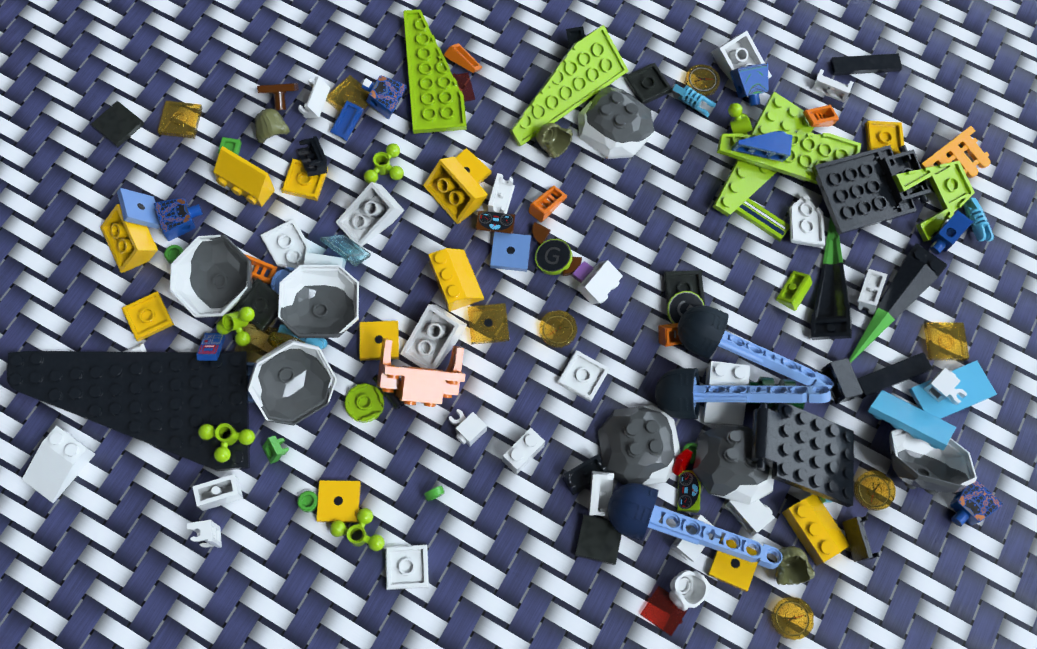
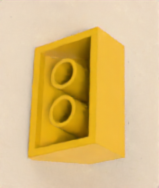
M221 147L213 171L217 183L223 187L231 188V191L238 196L246 197L249 203L262 207L275 191L269 174L227 148Z
M454 156L440 159L423 185L456 224H460L479 209L488 196L485 190Z
M120 204L114 207L100 227L121 273L149 262L158 251L147 226L124 221Z
M445 248L428 254L430 267L449 312L484 300L464 250Z
M812 494L782 512L816 566L826 562L849 547L848 540L817 495Z

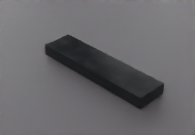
M899 53L832 57L830 60L833 75L898 72L902 69Z
M922 352L857 378L863 391V397H867L927 373L933 368L925 353Z

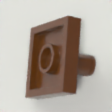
M298 83L257 86L258 93L272 92L274 94L275 110H286L284 93L286 91H297L299 87Z

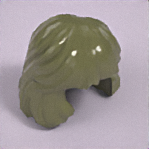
M275 109L262 110L255 117L256 138L259 143H265L266 139L274 135H287L290 132L282 116Z
M547 123L541 126L536 139L547 154L555 159L568 149L573 133L570 128L565 129L555 123Z
M795 546L779 549L782 553V561L775 572L778 585H797L814 578L815 571L812 569L808 562V557L802 549Z

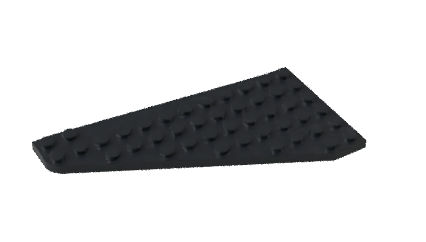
M21 351L8 353L7 382L11 388L19 393L215 471L250 468L249 445H243L237 440L236 443L228 446L231 452L230 459L220 463L214 458V451L221 446V442L216 437L210 440H203L198 434V430L203 424H210L216 429L220 424L227 423L239 433L244 429H249L248 353L246 351L220 353L217 361H199L196 356L197 352ZM231 430L224 432L223 439L230 436Z

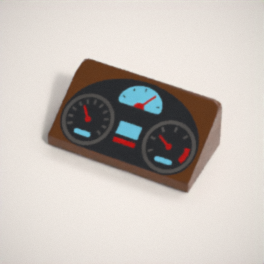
M478 211L476 230L513 234L515 215Z

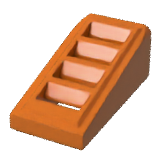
M459 43L451 45L444 54L446 58L472 73L482 69V66Z
M831 105L808 109L803 112L811 127H829L839 120Z
M553 185L530 204L529 213L538 221L543 222L567 198V195Z
M246 255L251 260L252 265L255 266L252 272V279L256 280L258 278L262 282L271 285L272 277L278 267ZM259 267L263 268L260 275L257 274ZM266 270H270L268 277H264Z
M678 323L658 326L659 343L668 347L682 344L678 337Z

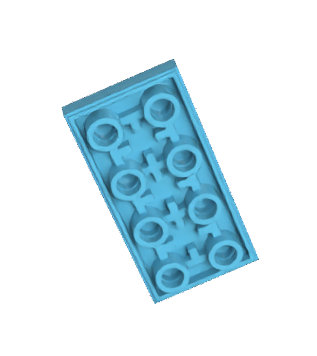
M977 360L952 371L960 380L954 389H963L967 393L964 398L956 395L961 401L958 405L953 404L948 397L938 402L928 394L924 388L931 380L909 389L918 408L940 419L997 395Z
M884 390L880 392L868 410L876 419L884 420L894 428L902 429L910 433L912 437L921 439L936 449L944 450L956 429L955 426Z

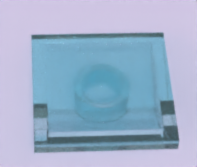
M346 235L326 236L320 239L322 243L355 267L371 256V253Z

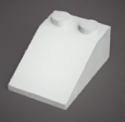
M748 31L738 34L711 52L720 69L732 82L730 71L764 63ZM768 70V79H769L770 77H772V75L770 74V72H769V70Z
M371 182L339 217L336 223L358 248H361L393 224L403 213L404 209L382 185Z
M428 304L400 354L421 368L437 369L457 343L467 324L438 305Z
M711 361L706 368L705 385H749L750 366ZM704 402L703 423L743 425L746 403Z
M56 425L42 441L22 480L54 503L94 457L95 453Z

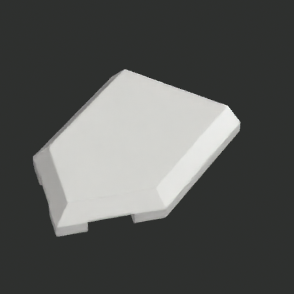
M805 194L789 208L791 242L813 247H824L823 212L819 207L816 208L810 201L811 198Z
M294 218L260 235L275 263L280 267L297 268L299 265H304L305 253H310L311 251L310 245Z

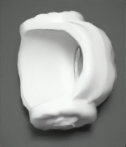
M684 570L671 580L670 588L672 591L669 593V598L678 609L685 611L688 608H695L700 605L707 597L711 586L704 575L697 570L693 572Z

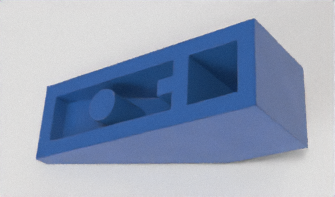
M774 131L739 140L732 146L731 150L783 162L791 156L792 135L786 134L784 131Z

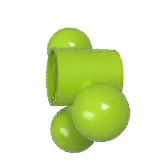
M732 103L728 107V113L731 117H735L730 122L733 134L743 133L748 135L747 132L753 131L748 115L742 113V106L739 103Z
M391 143L386 147V153L378 152L374 155V169L367 170L364 173L366 183H376L378 174L386 175L389 173L393 180L402 179L404 176L403 169L400 166L392 167L390 165V159L396 158L400 154V147L397 144Z
M243 307L240 311L225 314L222 320L217 322L216 330L219 334L224 335L236 330V344L242 347L247 346L251 341V336L248 332L243 331L242 328L246 327L254 319L255 312L251 307Z
M227 423L220 424L216 429L210 424H203L198 430L201 439L210 440L216 437L221 442V446L214 451V458L220 463L230 459L231 452L228 446L233 445L237 440L243 445H250L255 440V434L252 430L244 429L239 433ZM231 430L230 436L223 439L224 432Z
M362 508L358 511V525H353L348 529L345 523L340 520H336L330 525V533L333 536L341 537L346 535L353 546L360 547L368 543L371 550L380 551L385 545L384 538L381 535L367 536L364 527L373 520V513L368 508ZM355 531L363 533L360 540H352V534Z

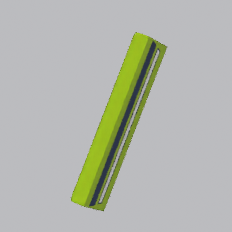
M749 198L734 211L779 242L790 229L789 224Z

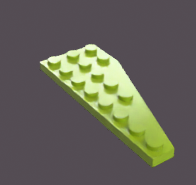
M420 9L404 10L413 134L467 130L464 95L460 91L457 81L453 77L450 67L440 47H438Z
M604 25L599 26L573 44L511 128L510 133L518 146H522L534 138L541 126L557 122L629 71Z
M773 92L750 135L755 133H761L762 135L774 131L807 134L811 133L814 127L810 126L804 116V110L776 92ZM737 159L713 208L728 217L777 172Z
M736 133L722 134L720 136L717 153L818 185L812 170L813 166L860 153L861 143L830 133H786L792 135L791 156L780 162L732 151V146L739 140L761 135V133H755L754 135Z

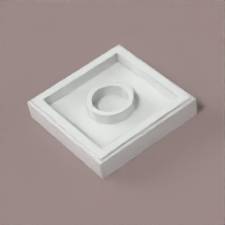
M576 350L557 384L591 402L610 368Z
M427 545L386 547L387 590L429 588Z

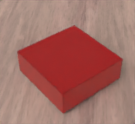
M685 449L676 456L672 473L678 476L688 468L692 451Z

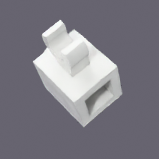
M946 368L937 373L924 388L938 402L948 397L955 405L961 402L956 395H959L961 398L967 395L963 389H954L960 380L952 371Z
M457 409L456 413L460 418L454 420L450 416L449 421L457 426L456 438L463 445L466 443L470 447L487 431V425L474 412L466 418L463 412Z

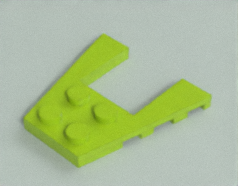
M960 161L892 176L899 192H904L928 178L943 208L940 212L916 225L923 241L930 240L931 236L942 227V224L947 219H950L954 212L961 208L975 193Z

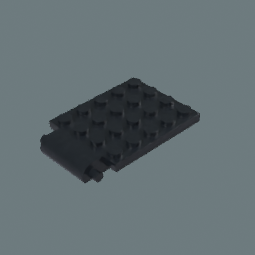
M888 145L812 167L838 235L915 213L917 209L913 200L920 199L921 204L929 201L927 195L931 193L926 179L904 192H899L892 177L896 174L922 169L914 149L908 151L906 145L899 147L900 153L894 155L891 146Z
M761 403L760 408L753 411L751 461L757 463V470L764 471L765 466L772 469V479L846 507L853 506L854 431L788 403H775V411L768 409V404Z

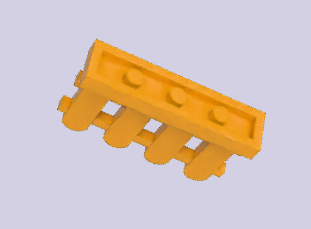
M970 126L926 159L920 166L924 169L935 166V162L941 165L950 163L953 160L960 161L966 175L969 178H973L978 175L976 165L980 168H986L991 162L988 158V152L984 153L976 143L978 140L976 138L972 139L970 136L975 132L974 128ZM964 151L968 152V154L973 158L974 162H972L967 157Z

